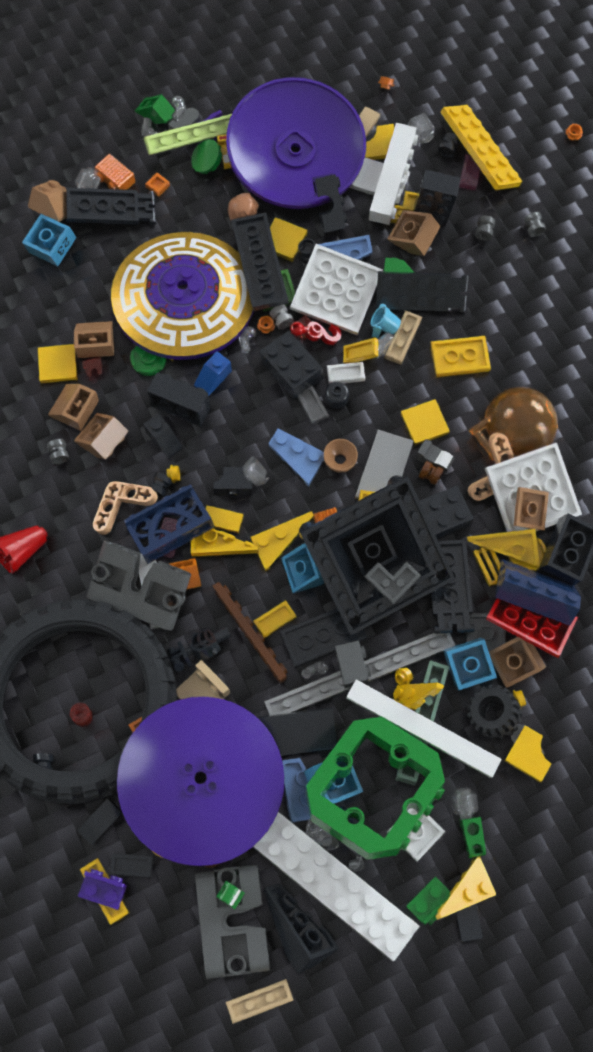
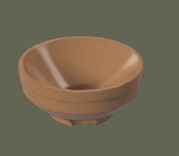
M333 440L324 449L325 464L334 472H347L357 462V449L348 440ZM343 455L346 461L343 464H338L335 461V457Z

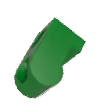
M481 817L460 820L468 858L485 856L486 848Z
M225 881L216 898L236 910L245 892Z

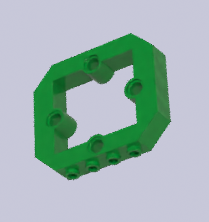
M384 717L353 721L306 785V797L311 821L367 860L394 856L401 849L405 851L411 842L409 837L412 832L416 834L423 824L420 822L424 815L426 817L429 816L434 808L432 803L435 799L439 801L445 792V789H443L445 779L438 752ZM366 738L389 753V763L393 768L403 769L408 765L426 777L413 798H409L404 802L400 817L385 838L364 825V814L359 808L351 807L344 811L323 797L337 777L345 778L350 775L353 765L352 757ZM401 753L404 755V758H398L395 754ZM344 762L347 766L339 767L337 763ZM415 809L417 814L411 815L407 810ZM355 818L358 820V823L351 824L348 822V819Z

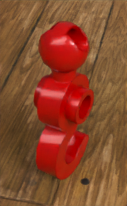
M294 322L290 327L291 333L294 336L305 334L311 341L321 339L328 345L336 344L342 334L339 327L333 324L329 327V331L334 337L328 335L326 330L317 322H310L306 327L300 322Z

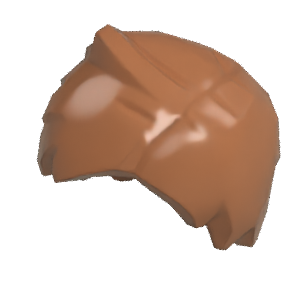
M250 193L237 195L228 204L230 220L256 215L259 204Z

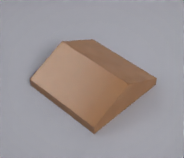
M518 487L513 526L545 530L549 492Z

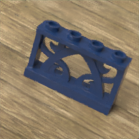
M192 485L180 488L172 495L165 496L159 502L147 506L144 510L137 514H132L124 520L128 531L147 564L215 527ZM191 499L193 500V506L187 511L188 502L185 505L181 504ZM197 508H199L203 515L199 518L193 514ZM163 515L180 516L176 524V530L172 533L163 529L157 530ZM146 524V526L141 529L143 531H148V533L139 534L136 532V528ZM148 538L149 545L143 547L139 539Z

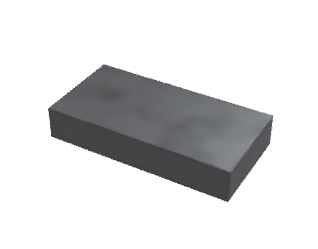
M313 386L305 390L303 394L298 395L297 398L312 425L329 417Z

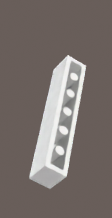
M396 123L370 208V221L390 225L391 218L395 219L397 211L395 204L400 202L401 193L399 191L404 188L406 179L403 177L404 174L408 175L410 167L408 160H412L414 154L412 147L413 145L416 146L418 141V135H416L417 127Z

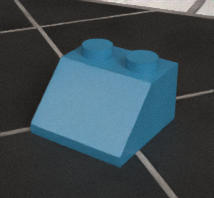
M305 543L281 558L293 593L324 584Z

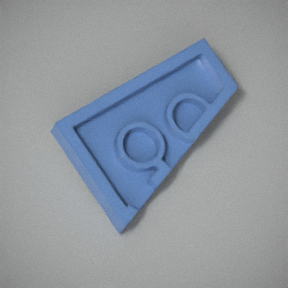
M369 235L318 244L357 260H362L373 252Z
M279 428L269 442V447L309 487L324 462V452Z
M300 758L282 761L284 767V791L290 822L296 823L311 820L306 797V785L308 783L304 774L306 768Z

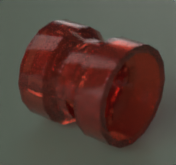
M76 703L70 709V717L76 725L83 727L92 721V712L86 704Z

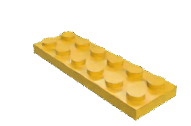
M468 105L443 107L440 113L493 188L500 190L519 187L522 180L519 178L518 173L511 167L508 159L501 153L499 147L491 139L490 134L486 132L480 120L472 112V109Z

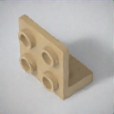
M202 660L195 665L197 670L176 689L177 696L180 699L190 697L225 699L230 694L229 688Z

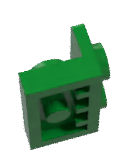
M435 876L406 908L423 926L427 923L431 925L436 921L438 909L449 898L450 891Z

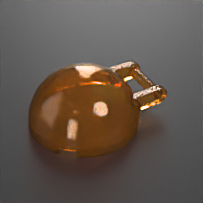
M515 387L500 392L494 397L485 411L484 420L474 425L469 430V433L477 438L489 454L488 458L492 461L494 457L488 440L481 432L482 429L486 428L490 436L496 432L504 434L508 438L513 455L520 456L550 445L557 433L558 418L555 408L544 394L529 387ZM497 438L496 444L500 446L499 442L502 439Z

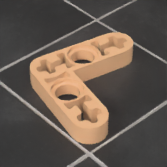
M493 433L489 438V446L495 463L501 462L500 458L503 454L508 455V460L514 458L508 438L504 434ZM497 438L502 439L499 442L500 446L495 444L497 442ZM487 476L468 487V495L472 499L480 501L493 495ZM476 488L482 489L478 491L479 495L474 494Z
M118 481L110 482L100 502L93 521V528L101 535L108 534L113 527L122 502L151 506L157 501V493L147 486ZM131 490H135V495L128 498V493ZM113 504L112 510L105 512L106 506Z

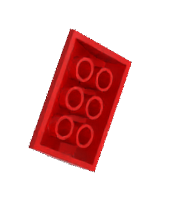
M497 598L486 620L559 658L578 617H575L569 626Z

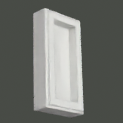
M363 362L327 365L326 367L328 384L333 382L352 383L365 381Z

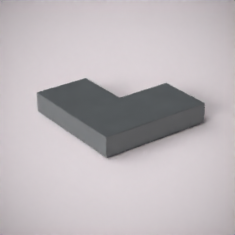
M378 562L364 576L393 605L421 577L408 562L393 576Z

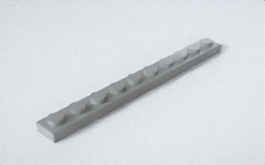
M433 633L364 661L365 665H369L371 672L368 682L393 673L399 668H405L442 653L445 649L454 647L455 644L450 633ZM339 671L269 699L264 703L269 715L292 713L351 690L352 687L344 689Z

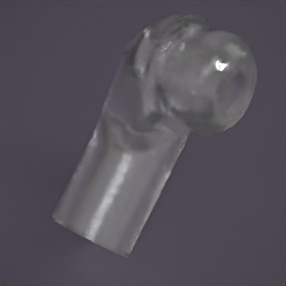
M246 327L239 336L242 353L251 351L249 340L256 336V330L252 327Z
M318 661L303 669L302 676L308 679L317 672L323 675L327 672L328 666L323 661Z

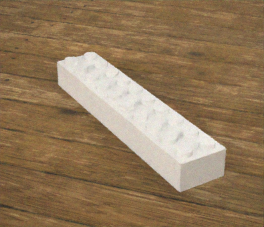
M279 812L267 833L253 846L256 851L391 961H395L419 928L417 923Z

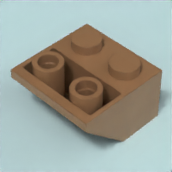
M113 321L76 324L74 330V349L78 358L114 356Z
M66 384L48 416L82 431L99 402L97 393L81 384Z

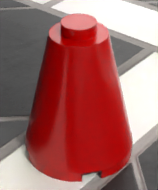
M36 525L0 537V563L9 573L16 572L47 541L46 537L48 535L45 529Z

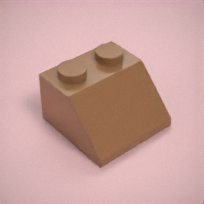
M54 180L32 187L28 208L58 222L66 219V188Z
M403 210L387 240L410 254L425 256L440 225L430 213Z
M96 413L74 442L97 458L106 460V458L113 454L115 447L125 439L128 430L114 416Z
M519 637L489 651L490 658L506 688L546 668L535 646Z

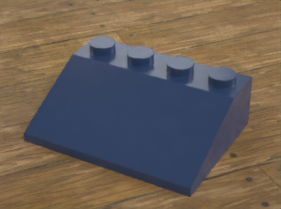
M501 560L495 598L569 626L571 625L580 610L581 596L575 586L507 560Z

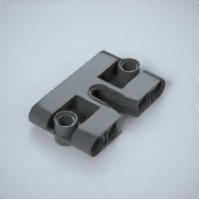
M103 541L97 564L93 566L91 571L92 580L86 597L95 602L101 601L111 604L115 610L120 612L125 610L136 618L160 628L173 630L180 607L185 602V592L191 573L158 561V563H153L139 590L136 587V580L139 574L141 553L113 542ZM101 567L106 571L105 576L101 573ZM171 595L176 597V604L171 601Z
M258 864L196 872L195 880L206 979L270 971L266 928L251 926L229 927L227 924V919L230 915L245 913L263 906ZM226 872L233 874V880L230 883L245 892L236 910L216 898L224 884L222 876ZM237 958L243 962V968L238 972L232 968V962Z

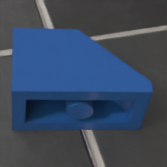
M216 351L204 364L194 383V387L204 389L209 396L232 372L231 362Z

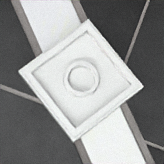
M415 809L407 810L411 815L417 814ZM423 816L420 821L423 823L416 834L412 832L409 837L411 842L405 850L416 862L445 833L430 816Z

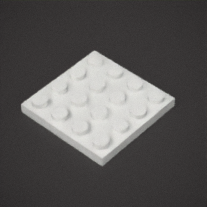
M316 244L290 309L358 335L377 287L378 271H383V269Z
M557 442L485 468L507 532L528 530V528L513 526L518 487L549 492L545 528L557 524L559 518L567 513L575 517L582 515Z

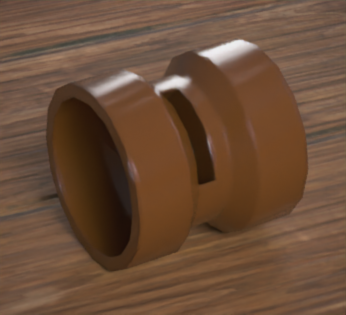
M426 461L419 474V478L427 479L436 486L444 469L435 467L431 462Z

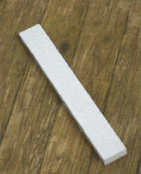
M355 680L346 699L379 717H384L404 731L490 778H493L502 760L358 680Z

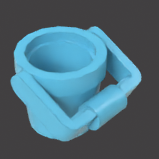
M380 304L371 318V326L373 327L372 337L378 338L381 330L394 334L400 327V318L393 314L385 304Z

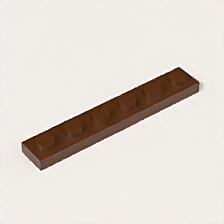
M220 582L214 584L213 590L277 681L280 684L287 680L286 673H288L282 663L278 664L274 659L276 655L270 647L266 648L263 644L265 641L259 631L255 632L253 630V623L248 616L244 617L240 612L243 609L237 600L233 602L230 598L231 592L226 585L222 586Z

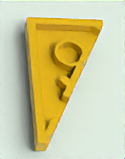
M312 511L251 537L252 543L259 547V553L257 554L265 571L270 569L275 560L297 538L301 525L305 522H310L314 516Z
M215 528L191 540V556L259 553V547L253 543L243 542L236 539L235 536L223 531H217Z
M535 529L467 537L468 542L534 566H540Z
M438 682L397 685L393 694V700L411 710H416L425 703L427 696L431 695L434 697L443 689L444 685Z
M480 857L471 861L472 864L469 869L463 873L461 880L456 883L449 893L450 896L447 901L438 909L437 920L496 895Z

